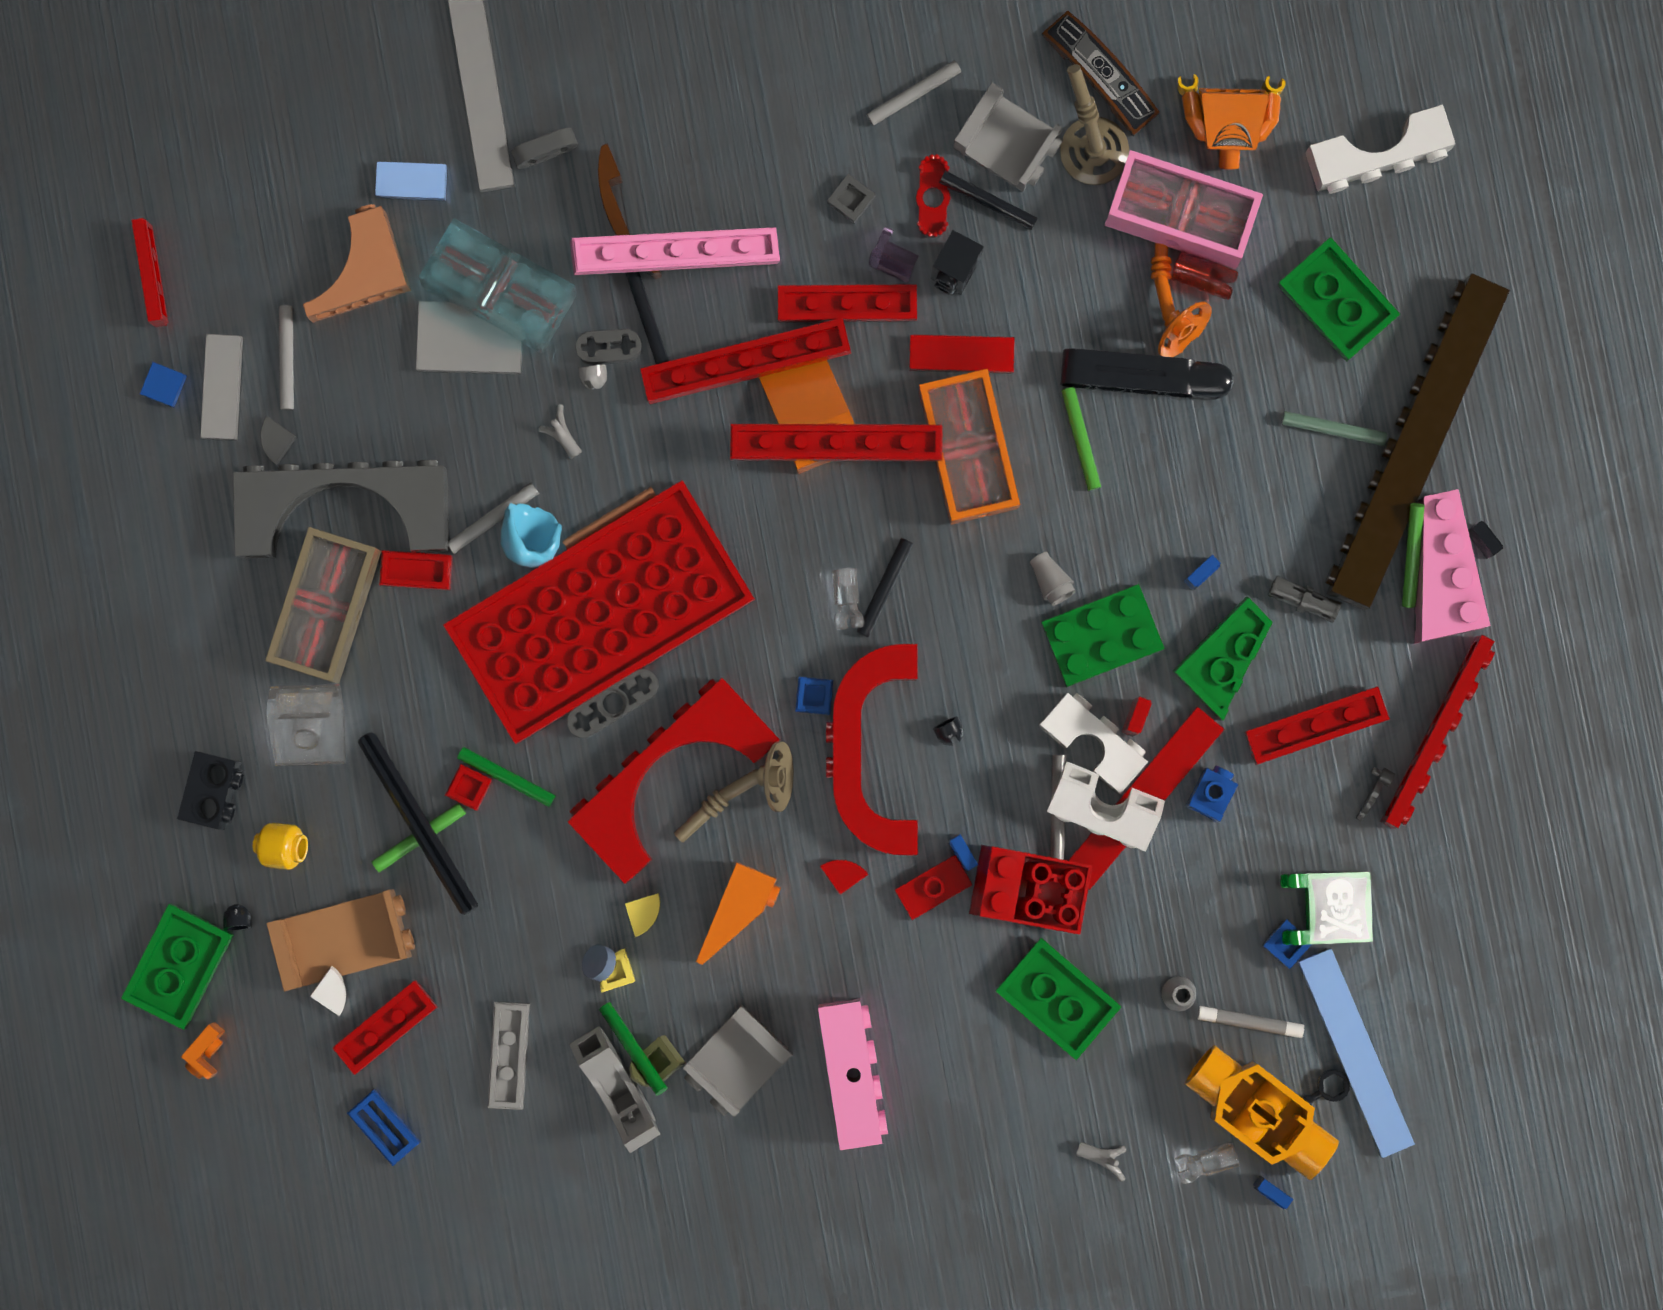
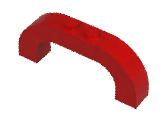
M917 644L885 646L859 659L848 670L838 687L834 701L833 722H826V743H833V757H826V778H833L835 803L843 822L853 835L867 846L893 855H918V820L887 819L876 814L867 805L861 788V711L866 697L877 686L890 681H917Z

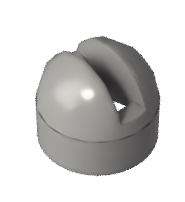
M606 364L578 367L581 383L586 388L599 389L604 386L607 381Z

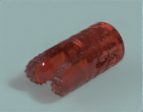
M1181 250L1175 262L1170 280H1176L1181 284L1189 285V287H1195L1202 292L1229 300L1233 289L1227 284L1236 281L1238 272Z

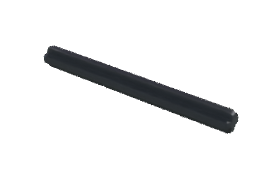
M373 732L365 734L358 740L360 748L458 911L462 915L471 913L478 907L477 901L377 735Z

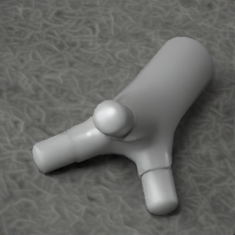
M558 404L556 419L551 421L553 427L540 425L539 432L549 434L555 438L569 458L573 459L582 451L568 431L563 415L564 406Z
M1080 1142L1077 1156L1104 1166L1120 1182L1125 1180V1176L1118 1167L1119 1162L1115 1160V1157L1127 1151L1125 1146L1106 1150Z

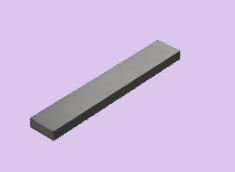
M448 0L479 190L482 193L515 187L484 0Z

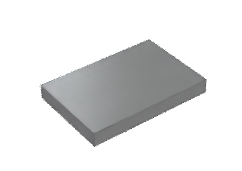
M419 301L417 372L521 375L524 312L511 304L500 303L494 314L491 315L478 308L475 303Z

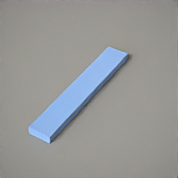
M1328 948L1297 961L1380 1157H1387L1415 1145L1332 949Z

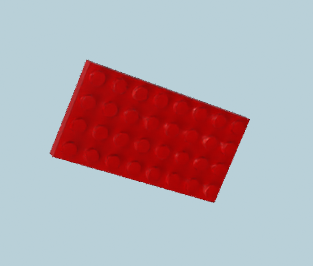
M681 480L557 555L552 560L443 624L513 742L517 745L625 677L644 668L751 603L755 598L685 483Z

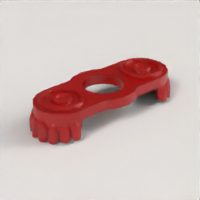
M930 154L921 161V165H919L920 187L916 194V202L919 207V221L917 222L919 231L931 238L941 236L948 227L946 220L950 192L946 186L939 182L945 170L949 171L950 167L948 162L944 160V157H940L938 154L935 156ZM935 188L941 191L943 194L941 205L929 207L924 203L923 195L928 189Z

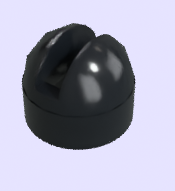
M958 716L952 717L933 728L938 740L946 746H953L950 738L955 736L960 742L964 736V729Z
M239 904L229 906L223 916L224 930L240 931L252 928L251 914L248 909Z

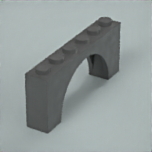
M438 460L417 461V466L403 467V461L382 462V467L369 468V463L351 462L347 463L348 468L334 469V464L317 463L313 464V470H299V465L295 464L278 465V471H264V466L258 465L243 466V472H233L235 556L240 559L276 558L280 532L289 515L310 496L335 487L362 488L385 498L396 509L404 522L412 552H449L447 469L443 465H438Z

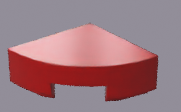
M833 860L820 866L840 895L869 875L861 866L847 860Z

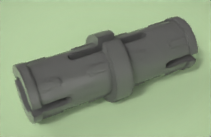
M1278 575L1274 579L1268 594L1269 597L1296 607V611L1300 613L1306 611L1331 623L1336 619L1342 604L1340 601L1313 591L1314 588L1306 585V587H1303Z

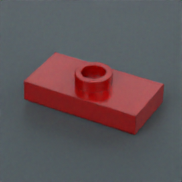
M953 855L895 889V892L911 919L914 920L973 884L956 855Z

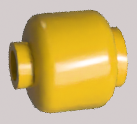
M271 822L264 825L260 833L254 836L252 847L261 865L267 868L291 870L305 860L308 851V840L296 825Z

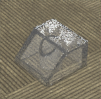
M340 684L270 686L265 716L275 766L345 764V710Z

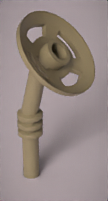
M1074 64L1067 68V72L1076 97L1074 105L1079 120L1073 123L1065 132L1060 146V157L1065 170L1075 180L1087 185H1102L1114 180L1123 171L1129 154V144L1125 133L1115 122L1099 117L1095 99L1089 95L1081 66ZM1085 127L1086 135L1081 139L1074 135L1078 130ZM1109 129L1117 136L1121 151H1116L1115 141L1108 133ZM1103 137H1105L1108 140L1111 150L1106 149V143L1103 140ZM1069 148H1074L1075 157L1083 166L1081 170L1072 162ZM1080 148H1084V154L1088 159L1087 161L1082 157L1080 153ZM1109 159L1116 164L1110 171L1104 174L1093 175L1094 167L1105 164Z
M783 741L775 742L769 750L765 765H761L759 769L751 771L719 791L715 789L713 791L714 796L709 795L707 797L708 801L703 800L701 802L702 807L674 832V835L684 843L711 817L716 818L718 816L717 811L722 812L724 810L723 806L728 807L729 800L757 784L764 787L769 807L775 812H782L789 803L793 788L794 768L789 746ZM774 751H777L779 754L777 760L772 759ZM770 794L773 795L775 802L771 800Z

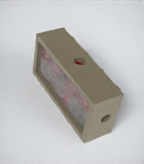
M309 527L265 661L339 684L382 551L369 545Z

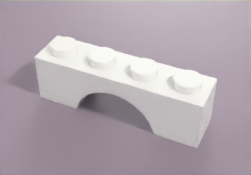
M1440 105L1410 114L1404 122L1400 142L1390 150L1378 153L1362 151L1353 146L1342 135L1310 145L1305 154L1317 191L1320 192L1328 189L1329 194L1348 188L1349 182L1361 179L1362 183H1368L1381 178V172L1394 169L1395 173H1401L1414 168V162L1427 159L1428 163L1442 160L1448 157L1447 152L1456 143L1444 106Z

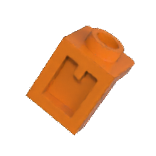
M216 1022L209 1024L181 1056L187 1062L185 1068L198 1079L205 1077L208 1080L218 1072L203 1059L205 1055L211 1058L223 1044L219 1038L224 1034L225 1030Z

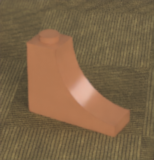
M374 204L365 205L356 209V214L348 216L351 228V247L342 273L327 291L303 304L306 316L312 323L411 291L387 214L382 206L375 207Z

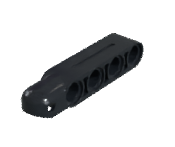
M1072 348L1063 350L1060 385L1065 387L1216 400L1226 396L1234 384L1231 370L1220 363Z

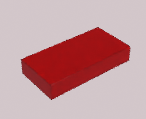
M382 550L379 585L450 590L453 556Z
M1140 696L1133 700L1121 731L1122 733L1133 737L1142 732L1152 705L1151 700Z

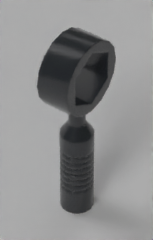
M1330 1069L1324 1071L1317 1081L1318 1091L1311 1095H1303L1301 1098L1310 1105L1320 1097L1332 1102L1343 1100L1350 1090L1349 1080L1344 1073L1338 1070ZM1332 1074H1336L1343 1079L1344 1089L1343 1092L1334 1097L1324 1093L1323 1080Z

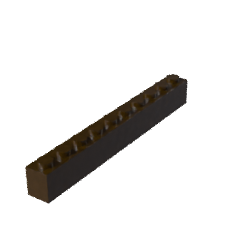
M1473 273L1464 281L1458 280L1450 298L1455 300L1450 313L1444 312L1437 326V330L1441 332L1437 344L1431 342L1423 358V362L1427 363L1426 369L1422 376L1416 375L1410 387L1409 393L1414 395L1409 407H1402L1396 419L1395 425L1400 427L1395 439L1389 437L1383 448L1381 456L1386 459L1381 471L1375 469L1368 482L1367 488L1372 490L1367 502L1361 501L1356 509L1353 520L1358 523L1353 534L1347 532L1341 543L1339 552L1344 553L1339 566L1333 564L1327 575L1325 583L1330 586L1326 594L1364 611L1371 607L1409 521L1410 504L1417 503L1510 292L1509 289Z

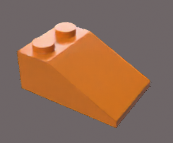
M827 360L759 378L777 424H855ZM793 461L798 474L830 462Z
M736 863L696 960L697 963L703 965L764 912L766 906L774 907L781 887L775 885L778 878L742 863Z

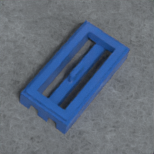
M376 1089L372 1090L347 1112L349 1117L392 1166L398 1163L421 1142ZM372 1100L407 1139L409 1143L406 1146L369 1104ZM363 1109L399 1150L396 1155L358 1112Z

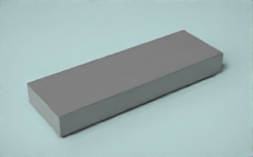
M206 334L200 435L202 439L237 441L243 350L242 336Z
M494 1002L487 1108L524 1109L530 1003Z

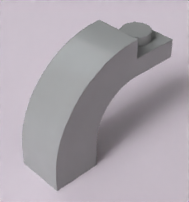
M596 1027L570 1043L569 1045L579 1067L601 1097L627 1150L631 1153L661 1135L655 1123L656 1119L637 1083L631 1080L627 1066L601 1027Z

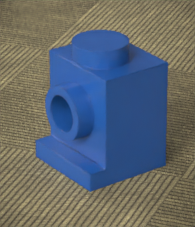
M1216 765L1213 771L1205 768L1185 806L1215 822H1220L1239 785L1232 781L1234 774ZM1212 785H1217L1221 789V795L1217 799L1209 795V788Z

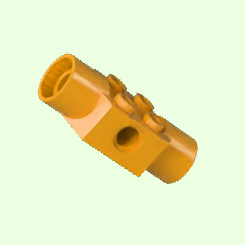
M1213 1045L1200 1058L1185 1080L1184 1084L1212 1105L1211 1119L1271 1165L1283 1160L1305 1178L1312 1180L1325 1167L1339 1145V1140L1313 1121L1315 1108L1253 1061L1241 1066L1217 1046Z

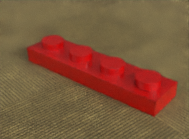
M917 284L778 285V322H827L843 318L844 322L917 321Z
M1377 686L1245 731L1244 733L1255 765L1390 720Z

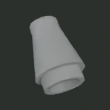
M1048 552L1037 555L1029 562L1034 570L1044 600H1049L1052 606L1062 603L1075 593V589L1072 586L1074 581L1057 565Z
M1172 977L1162 987V1000L1173 1011H1185L1196 1000V988L1185 977ZM1180 989L1187 991L1184 1001H1179L1176 998V993Z

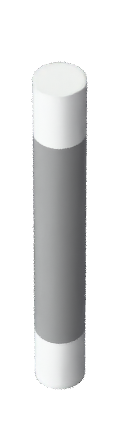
M1199 1006L1197 1020L1302 1038L1304 1033V1024Z

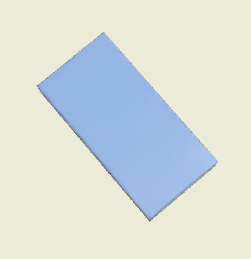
M377 162L376 198L446 201V164Z

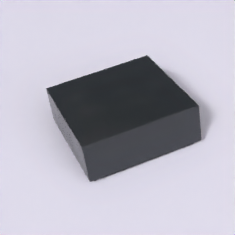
M1480 521L1468 529L1470 538L1486 559L1496 555L1503 549L1501 542L1484 521Z

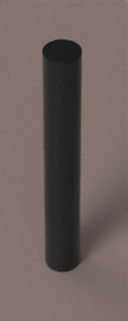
M946 170L939 182L1032 230L1037 221V217Z
M626 272L625 274L655 363L668 362L669 359L640 273Z
M904 538L900 539L856 631L857 633L869 638L913 546L912 542Z

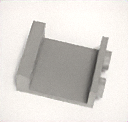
M991 83L955 138L953 148L1023 192L1028 184L1033 187L1045 170L1040 166L1047 155L1053 158L1061 146L1063 139L1059 138L1062 126L1057 123L1054 128L1048 126L1004 98V90Z
M741 1005L683 1067L687 1072L684 1079L698 1092L704 1088L713 1097L710 1100L711 1105L723 1116L729 1112L735 1117L768 1079L788 1061L793 1052L749 1010Z

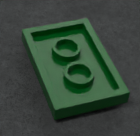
M1331 237L1277 284L1346 362L1400 315L1395 307Z
M1139 584L1041 622L1066 687L1165 649Z
M172 903L168 904L121 999L183 1030L187 1029L234 934Z
M1041 937L995 990L1075 1060L1081 1056L1122 1007Z

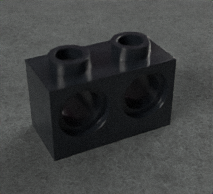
M952 230L932 267L931 279L936 282L934 286L948 295H953L954 292L962 295L981 260L984 246Z
M195 751L177 819L218 830H225L226 824L232 823L235 814L236 804L232 803L235 790H240L244 780L245 771L241 769L242 762ZM219 764L225 770V778L221 783L215 784L210 778V771ZM210 798L216 804V813L211 818H206L201 812V806L206 799Z

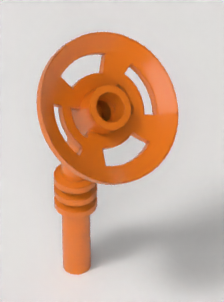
M1160 219L1159 224L1166 226V219ZM1155 243V255L1151 258V279L1155 282L1162 317L1165 321L1164 326L1166 327L1158 345V353L1164 357H1175L1182 353L1189 343L1200 336L1210 320L1212 308L1207 302L1202 301L1189 306L1182 312L1179 310L1175 311L1168 281L1171 279L1170 264L1172 259L1168 257V247L1166 245ZM1199 308V314L1193 315L1192 311ZM1167 337L1169 339L1168 344L1164 346V341Z

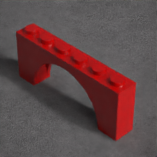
M723 678L718 682L711 679L698 691L701 698L691 706L688 702L685 703L673 714L672 717L676 721L667 730L662 726L659 727L647 739L650 745L641 754L635 750L621 763L625 769L615 778L609 774L595 787L599 792L589 802L583 798L569 811L573 817L567 822L624 884H627L653 860L639 839L634 819V807L640 783L647 771L658 759L680 746L709 742L733 748L756 764L769 752L775 742L780 741Z

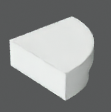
M331 966L310 997L338 1016L342 1013L346 1003V988L339 971Z

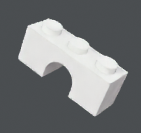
M1069 693L1065 694L1040 723L1039 727L1064 749L1080 735H1089L1098 740L1102 748V757L1092 772L1099 774L1100 780L1114 792L1121 794L1148 763L1142 757L1146 753L1145 750L1132 739L1125 742L1116 735L1119 728L1105 716H1102L1100 720L1089 711L1092 705L1081 695L1076 693L1072 697Z
M1066 761L1052 794L1047 812L1054 814L1061 821L1073 822L1086 827L1096 835H1106L1116 839L1126 847L1146 851L1161 819L1165 801L1132 788L1128 798L1123 803L1118 805L1106 804L1095 793L1099 774Z

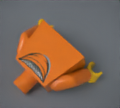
M1193 74V85L1189 87L1182 84L1181 76H1179L1177 89L1182 95L1185 120L1196 139L1203 141L1207 149H1220L1219 168L1239 169L1240 150H1256L1258 143L1265 141L1277 125L1281 103L1279 95L1286 85L1283 78L1280 79L1278 89H1274L1269 85L1270 76H1267L1261 89L1199 88L1198 95L1197 75Z

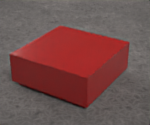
M460 764L445 796L478 811L493 779Z

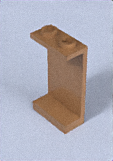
M394 889L386 890L382 893L266 923L284 992L320 982L331 966L336 968L341 976L412 957L410 950L415 949L411 930L404 929L401 916L406 915V909L402 896L396 895Z

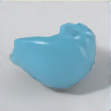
M510 503L505 510L501 528L500 544L506 558L518 565L532 568L552 560L559 549L562 525L557 522L552 513L544 511L539 507L532 508L527 504L519 503L515 505Z

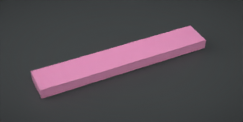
M776 227L580 237L570 240L574 275L778 264L780 261Z

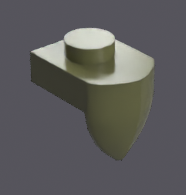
M666 1035L659 1036L643 1050L663 1081H666L686 1063ZM631 1061L629 1066L631 1080L643 1087L650 1088L634 1062Z

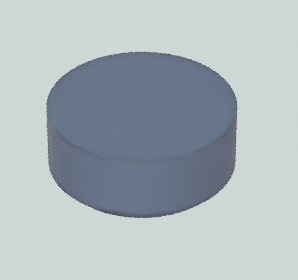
M601 944L590 947L582 960L584 975L598 982L606 980L612 974L616 965L614 951Z

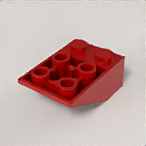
M981 845L969 914L1080 935L1093 865Z

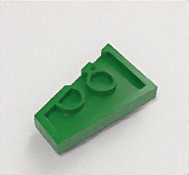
M1245 597L1183 659L1173 672L1220 720L1224 721L1229 711L1228 707L1235 693H1238L1243 683L1242 679L1251 661L1255 659L1273 622L1249 597Z

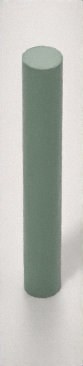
M1284 411L1282 425L1385 446L1387 432Z

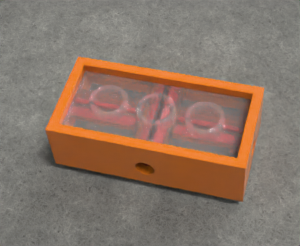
M988 369L920 384L918 392L926 425H942V461H935L950 525L1017 510L1020 506V501Z

